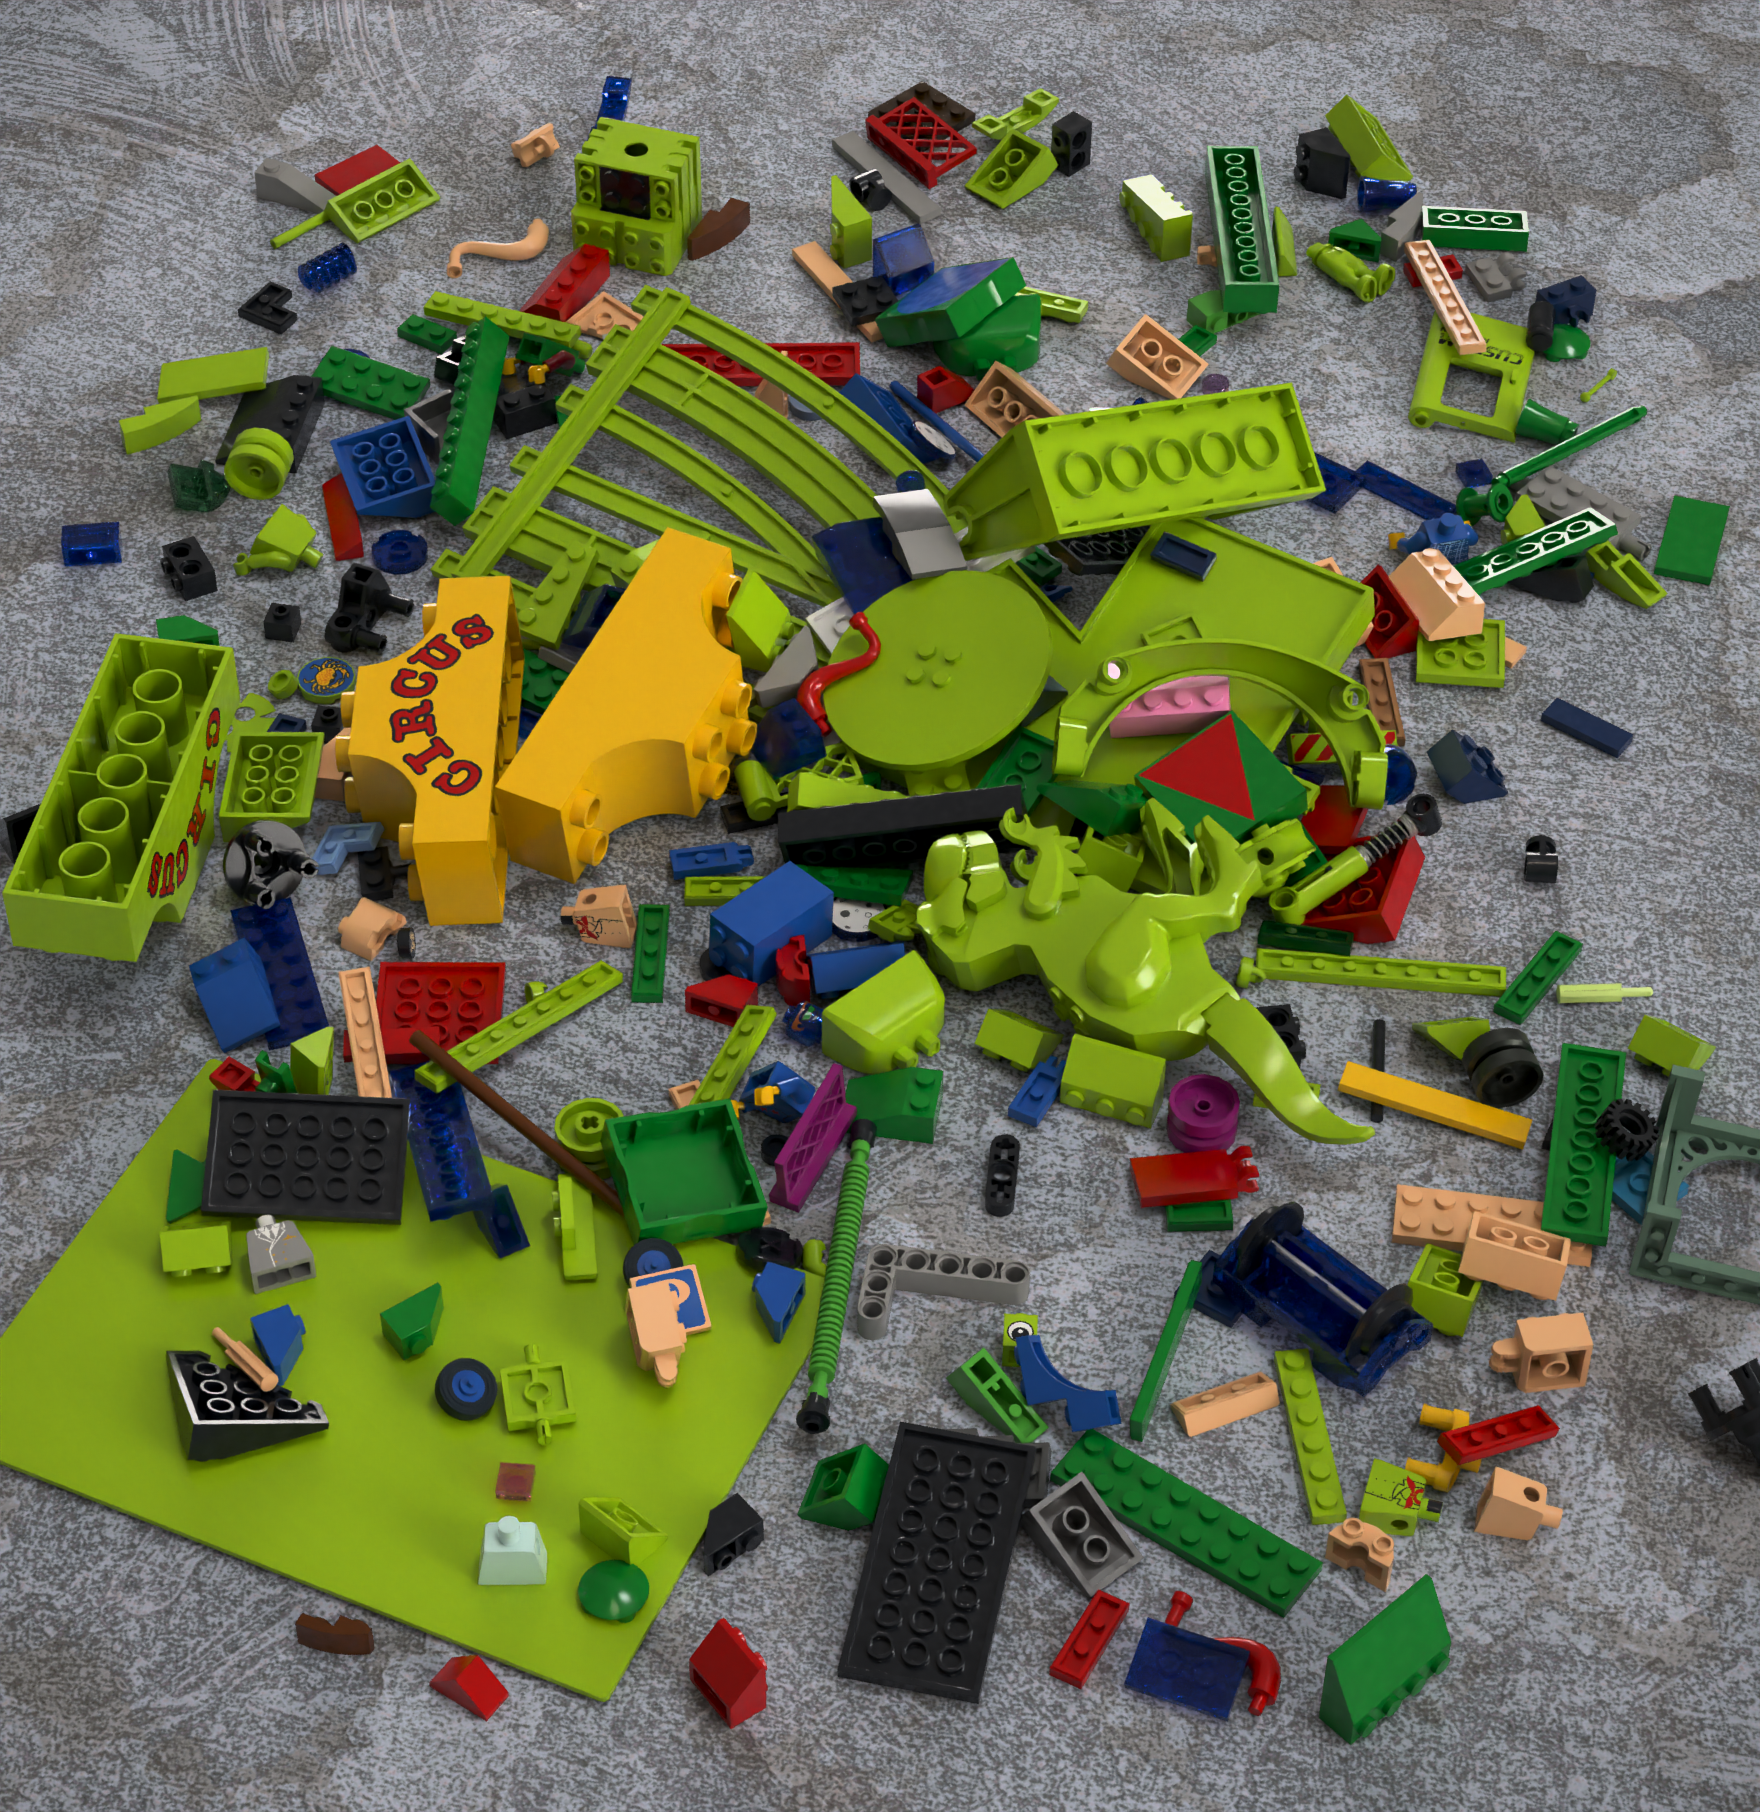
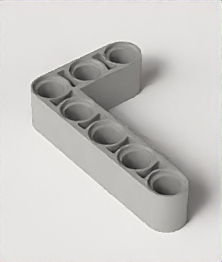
M890 1244L875 1245L870 1249L867 1256L857 1305L858 1333L868 1340H877L886 1334L895 1290L1010 1305L1024 1303L1029 1296L1030 1269L1023 1262Z

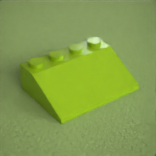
M235 732L219 812L223 842H230L232 837L241 828L259 820L278 821L291 829L310 822L325 739L324 732Z

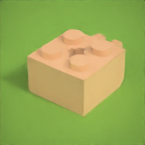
M668 1281L628 1288L625 1303V1312L637 1366L645 1371L654 1369L658 1384L664 1388L673 1387V1384L676 1383L678 1375L677 1365H679L681 1353L685 1352L684 1343H687L684 1324H677V1311L680 1310L676 1290L670 1291Z
M1562 1313L1556 1316L1528 1317L1517 1320L1514 1338L1499 1339V1341L1493 1342L1491 1348L1493 1355L1489 1359V1366L1497 1373L1512 1372L1517 1389L1525 1393L1584 1387L1594 1345L1584 1313Z

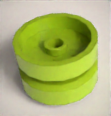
M264 428L246 429L237 436L224 466L225 479L230 487L250 499L266 500L273 498L281 492L294 460L293 450L289 443L278 433Z
M584 1098L573 1101L563 1107L555 1119V1140L601 1179L609 1178L611 1173L600 1142L605 1119L623 1117L624 1115L615 1104L601 1098Z

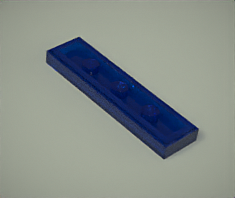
M1368 460L1351 474L1352 483L1425 520L1441 518L1445 513L1457 515L1455 504Z

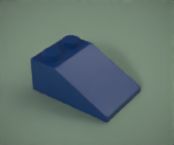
M245 938L189 965L196 992L224 1053L280 1026L262 959Z

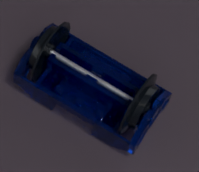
M1289 1202L1280 1207L1273 1206L1268 1208L1256 1219H1251L1240 1234L1225 1248L1214 1264L1213 1282L1223 1290L1234 1306L1240 1307L1241 1313L1258 1326L1263 1327L1273 1318L1312 1348V1367L1333 1384L1356 1391L1362 1397H1365L1376 1387L1390 1367L1409 1351L1420 1350L1431 1341L1433 1324L1411 1306L1413 1289L1405 1283L1395 1285L1387 1290L1303 1227L1304 1210L1298 1203ZM1236 1270L1238 1279L1235 1276H1233ZM1364 1364H1365V1366L1363 1367V1369L1361 1370V1372H1359V1371L1356 1370V1369H1358L1361 1365H1364Z

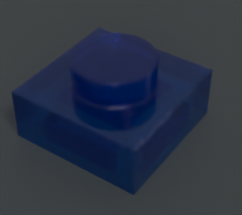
M1482 458L1456 463L1455 472L1465 488H1475L1491 484L1493 475Z

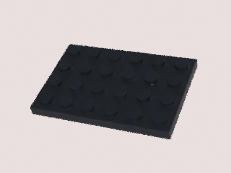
M213 1090L201 1205L202 1216L258 1219L263 1215H272L275 1219L401 1225L410 1099Z

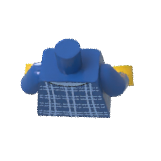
M1445 513L1441 518L1422 522L1416 534L1410 539L1405 538V532L1388 534L1389 549H1398L1409 555L1428 548L1439 549L1453 565L1468 560L1469 546L1477 544L1478 535L1471 527L1469 520L1463 522L1461 516Z

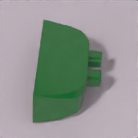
M1038 294L1012 296L960 338L933 341V347L941 362L951 372L962 376H976L978 381L984 378L995 361L1013 369L1017 373L1031 368L1040 356V296Z

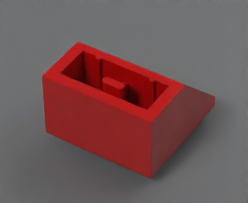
M723 1617L717 1621L689 1658L690 1680L730 1729L766 1708V1691H768L766 1683L767 1664L759 1652L753 1653L747 1646L746 1639L738 1627L732 1628Z

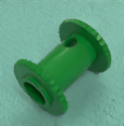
M1501 483L1493 484L1489 488L1488 493L1478 494L1475 489L1470 487L1463 488L1456 499L1457 515L1462 517L1463 522L1469 520L1471 526L1476 525L1483 516H1491L1494 521L1499 523L1505 522L1506 516L1513 508L1512 495L1509 489Z

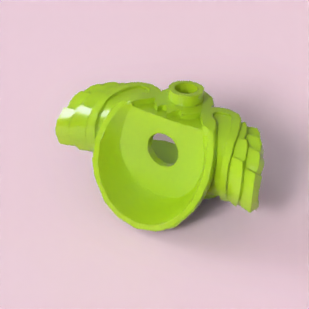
M1298 819L1285 820L1272 828H1269L1266 823L1251 832L1254 838L1240 845V857L1247 864L1255 860L1260 867L1263 886L1252 896L1258 898L1270 897L1273 891L1285 885L1289 874L1306 866L1303 860L1308 858L1310 853L1316 851V847L1306 838L1302 824ZM1260 849H1266L1271 853L1272 862L1270 865H1264L1258 860L1257 854Z

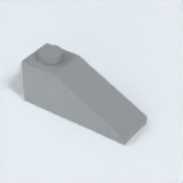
M266 158L254 172L257 198L319 214L324 211L328 200L336 197V195L292 165L275 159Z

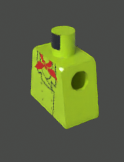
M1374 1458L1360 1508L1359 1519L1362 1522L1378 1527L1385 1534L1412 1536L1415 1533L1418 1518L1439 1523L1443 1502L1424 1498L1426 1479L1423 1476Z

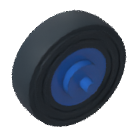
M658 1238L645 1239L636 1243L628 1251L623 1264L624 1279L629 1288H631L630 1278L683 1267V1260L678 1250L671 1243Z
M460 1358L447 1364L439 1373L435 1383V1396L440 1407L451 1417L465 1421L474 1420L486 1414L494 1404L497 1396V1382L491 1370L482 1362L471 1358Z

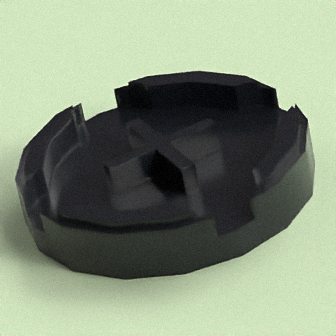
M757 1227L751 1229L750 1234H745L744 1232L740 1235L736 1252L738 1258L745 1265L755 1270L763 1271L767 1262L795 1269L802 1260L803 1247L797 1238L796 1241L790 1239V1234L784 1230L772 1227Z

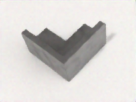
M450 389L404 409V416H410L423 451L436 464L440 461L439 454L443 447V435L446 432L447 417L450 414L452 405L450 402L454 396Z

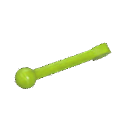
M1611 368L1607 375L1588 392L1581 393L1580 400L1585 403L1591 399V395L1606 382L1614 380L1617 370Z

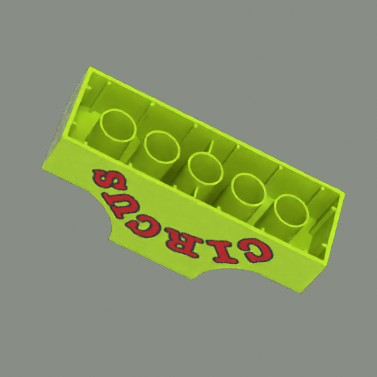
M119 633L114 634L2 892L13 946L41 949L49 953L63 952L101 957L110 961L124 960L137 962L153 921L182 922L215 838L214 797L218 766L223 743L241 701L232 647Z

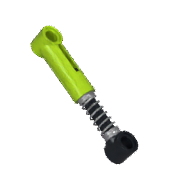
M1424 793L1413 796L1406 804L1404 815L1397 819L1398 823L1392 822L1391 827L1384 828V832L1378 831L1377 837L1371 836L1370 841H1364V846L1358 845L1355 848L1350 846L1292 887H1280L1273 891L1269 897V905L1275 921L1301 925L1309 911L1369 871L1368 867L1372 864L1371 861L1375 863V858H1382L1384 852L1389 854V849H1396L1395 845L1397 843L1402 845L1403 839L1409 840V838L1414 837V835L1416 836V834L1425 837L1437 833L1442 826V819L1434 797Z

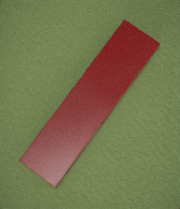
M1537 1405L1440 1434L1437 1443L1459 1466L1554 1438L1560 1428Z

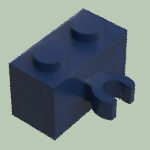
M1580 275L1537 290L1535 302L1545 301L1554 306L1556 312L1555 324L1570 323L1573 327H1578L1580 319L1589 323L1590 316L1593 315L1597 290Z

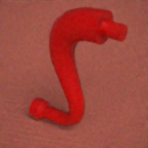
M863 612L853 615L849 620V624L854 630H859L869 644L868 651L859 657L833 663L812 672L804 679L797 692L796 704L802 721L809 731L817 730L822 737H826L832 732V729L826 723L828 719L827 713L820 702L822 692L832 682L870 666L876 661L881 651L879 637L867 623L868 618Z
M1175 1591L1170 1600L1171 1609L1163 1626V1637L1167 1645L1185 1655L1231 1658L1247 1665L1252 1673V1680L1247 1691L1252 1699L1248 1711L1255 1716H1261L1265 1705L1275 1704L1281 1684V1667L1275 1654L1264 1644L1247 1638L1188 1639L1179 1636L1177 1632L1178 1625L1184 1612L1190 1610L1193 1598L1185 1592Z

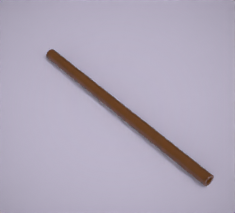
M417 1030L411 1035L409 1042L625 1219L617 1191L422 1031Z

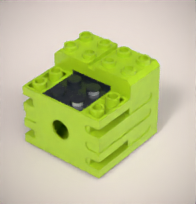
M600 117L597 122V129L591 131L589 134L590 138L582 145V153H577L574 158L577 202L571 210L573 251L586 243L609 250L610 265L616 266L617 263L625 264V267L628 269L661 276L671 275L687 249V238L702 220L700 137Z

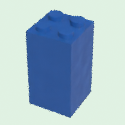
M791 861L787 862L710 914L709 957L711 961L718 967H725L733 976L758 983L759 987L776 975L778 948L781 950L783 946L790 943L789 939L791 937L804 934L806 954L832 937L834 892Z

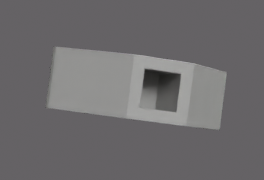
M805 625L798 634H795L791 638L786 650L774 659L772 667L765 676H761L757 680L754 693L758 706L765 708L796 701L798 689L804 679L819 669L810 627Z

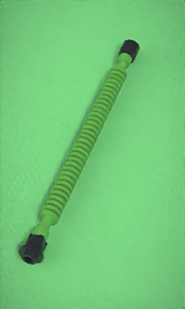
M868 1119L855 1120L851 1126L848 1147L851 1149L850 1157L852 1161H849L844 1166L809 1362L808 1377L813 1381V1385L808 1388L807 1399L803 1400L802 1408L796 1416V1423L799 1428L809 1434H818L826 1431L831 1422L828 1414L830 1400L826 1384L831 1383L835 1378L870 1168L865 1164V1161L869 1158L870 1148H874L877 1132L875 1123Z

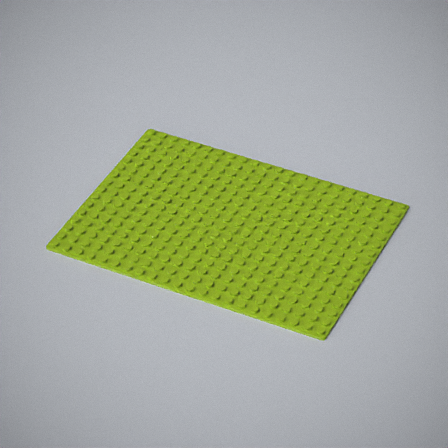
M217 1059L208 1060L0 1337V1464L600 1702L608 1701L706 1534L710 1510L724 1502L809 1357L814 1342L824 1277L799 1268L794 1269L805 1273L806 1294L781 1343H777L772 1339L756 1308L755 1292H752V1284L756 1274L763 1271L755 1270L745 1265L738 1258L737 1246L713 1237L672 1244L680 1253L684 1266L696 1265L712 1327L708 1331L686 1335L687 1343H684L685 1352L681 1353L679 1365H677V1381L673 1384V1387H661L658 1384L654 1369L645 1371L637 1366L625 1312L629 1286L624 1279L623 1264L628 1251L634 1246L626 1220L600 1198L592 1194L597 1278L565 1280L561 1237H555L554 1217H560V1211L553 1212L552 1192L558 1191L557 1181L409 1129L401 1225L289 1220L293 1221L313 1253L316 1277L255 1294L250 1271L246 1234L251 1230L257 1229L255 1225L257 1218L202 1216L200 1209L171 1224L166 1220L174 1150L178 1149L199 1162H204L207 1156L213 1090H218L209 1080V1075L223 1063ZM255 1073V1080L261 1082L260 1075ZM225 1219L231 1220L233 1262L231 1265L225 1266L226 1271L205 1273V1268L192 1269L191 1275L172 1277L171 1271L163 1272L159 1233L163 1226ZM275 1219L276 1223H280V1222H283V1221H287V1220ZM438 1282L442 1288L444 1308L433 1345L424 1352L403 1360L382 1333L380 1313ZM289 1304L293 1315H300L306 1334L301 1335L303 1351L284 1385L281 1387L292 1391L291 1398L296 1399L302 1405H307L309 1400L322 1404L329 1421V1428L225 1459H211L205 1462L188 1460L180 1438L166 1362V1351H202L211 1355L210 1362L218 1365L220 1368L225 1369L228 1364L238 1367L226 1356L224 1351L227 1349L212 1335L213 1329L219 1327L235 1342L240 1340L265 1364L253 1339L250 1318ZM532 1343L538 1345L540 1360L556 1361L568 1359L576 1410V1422L550 1426L551 1443L546 1444L545 1433H543L544 1445L539 1444L537 1441L536 1428L508 1431L500 1378V1368L517 1366L526 1362L524 1347L530 1344V1351L533 1354ZM471 1358L482 1362L491 1370L497 1382V1396L494 1404L486 1414L474 1420L465 1421L451 1417L440 1407L435 1396V1383L439 1373L447 1364L456 1359ZM620 1497L669 1536L663 1545L638 1565L648 1579L649 1596L644 1606L636 1612L635 1618L630 1622L621 1623L617 1620L601 1619L592 1614L585 1613L581 1608L578 1586L584 1573L597 1563L614 1560L581 1533L578 1505L581 1498ZM505 1516H514L519 1522L535 1523L547 1550L546 1584L478 1585L480 1550L485 1524L499 1522Z

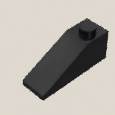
M1586 556L1561 558L1554 565L1543 566L1534 570L1528 576L1517 577L1507 582V584L1557 602L1569 601L1570 603L1583 601L1594 587Z

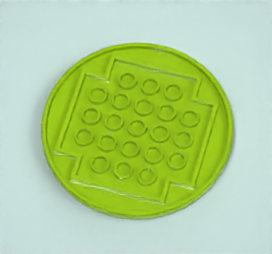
M963 570L949 571L939 576L919 578L895 588L863 611L868 618L867 623L879 637L881 643L880 654L876 661L865 669L838 679L828 685L823 691V700L829 722L839 739L849 750L865 761L880 767L902 771H922L950 766L980 754L995 745L1016 728L1031 711L1045 687L1052 665L1053 644L1050 627L1041 608L1033 597L1018 584L1001 576L981 571ZM851 625L847 628L835 646L828 665L859 657L868 651L869 644L859 630H854Z

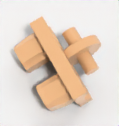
M547 123L539 129L531 131L529 135L511 144L513 155L515 158L520 159L522 167H529L543 157L548 158L552 156L554 150L560 147L554 137L553 124Z

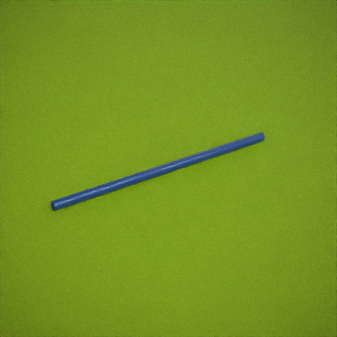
M898 381L891 382L890 390L974 461L978 462L985 455Z

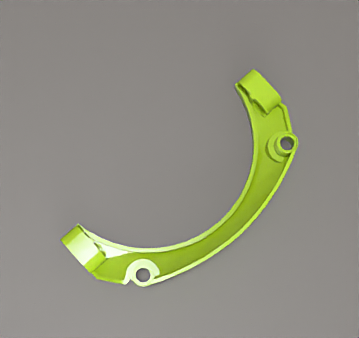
M1193 638L1161 642L1132 649L1104 660L1098 666L1096 680L1094 678H1086L1059 707L1054 736L1052 774L1083 777L1091 753L1104 730L1128 704L1142 694L1166 683L1189 677L1221 676L1245 680L1269 689L1285 698L1302 711L1318 728L1337 760L1350 807L1381 810L1384 805L1388 756L1384 753L1386 741L1371 710L1363 709L1369 701L1367 688L1330 666L1284 648L1243 639ZM1108 664L1118 666L1120 670L1119 678L1114 679L1108 675L1106 669ZM1348 691H1353L1357 694L1358 704L1356 706L1351 705L1347 701Z

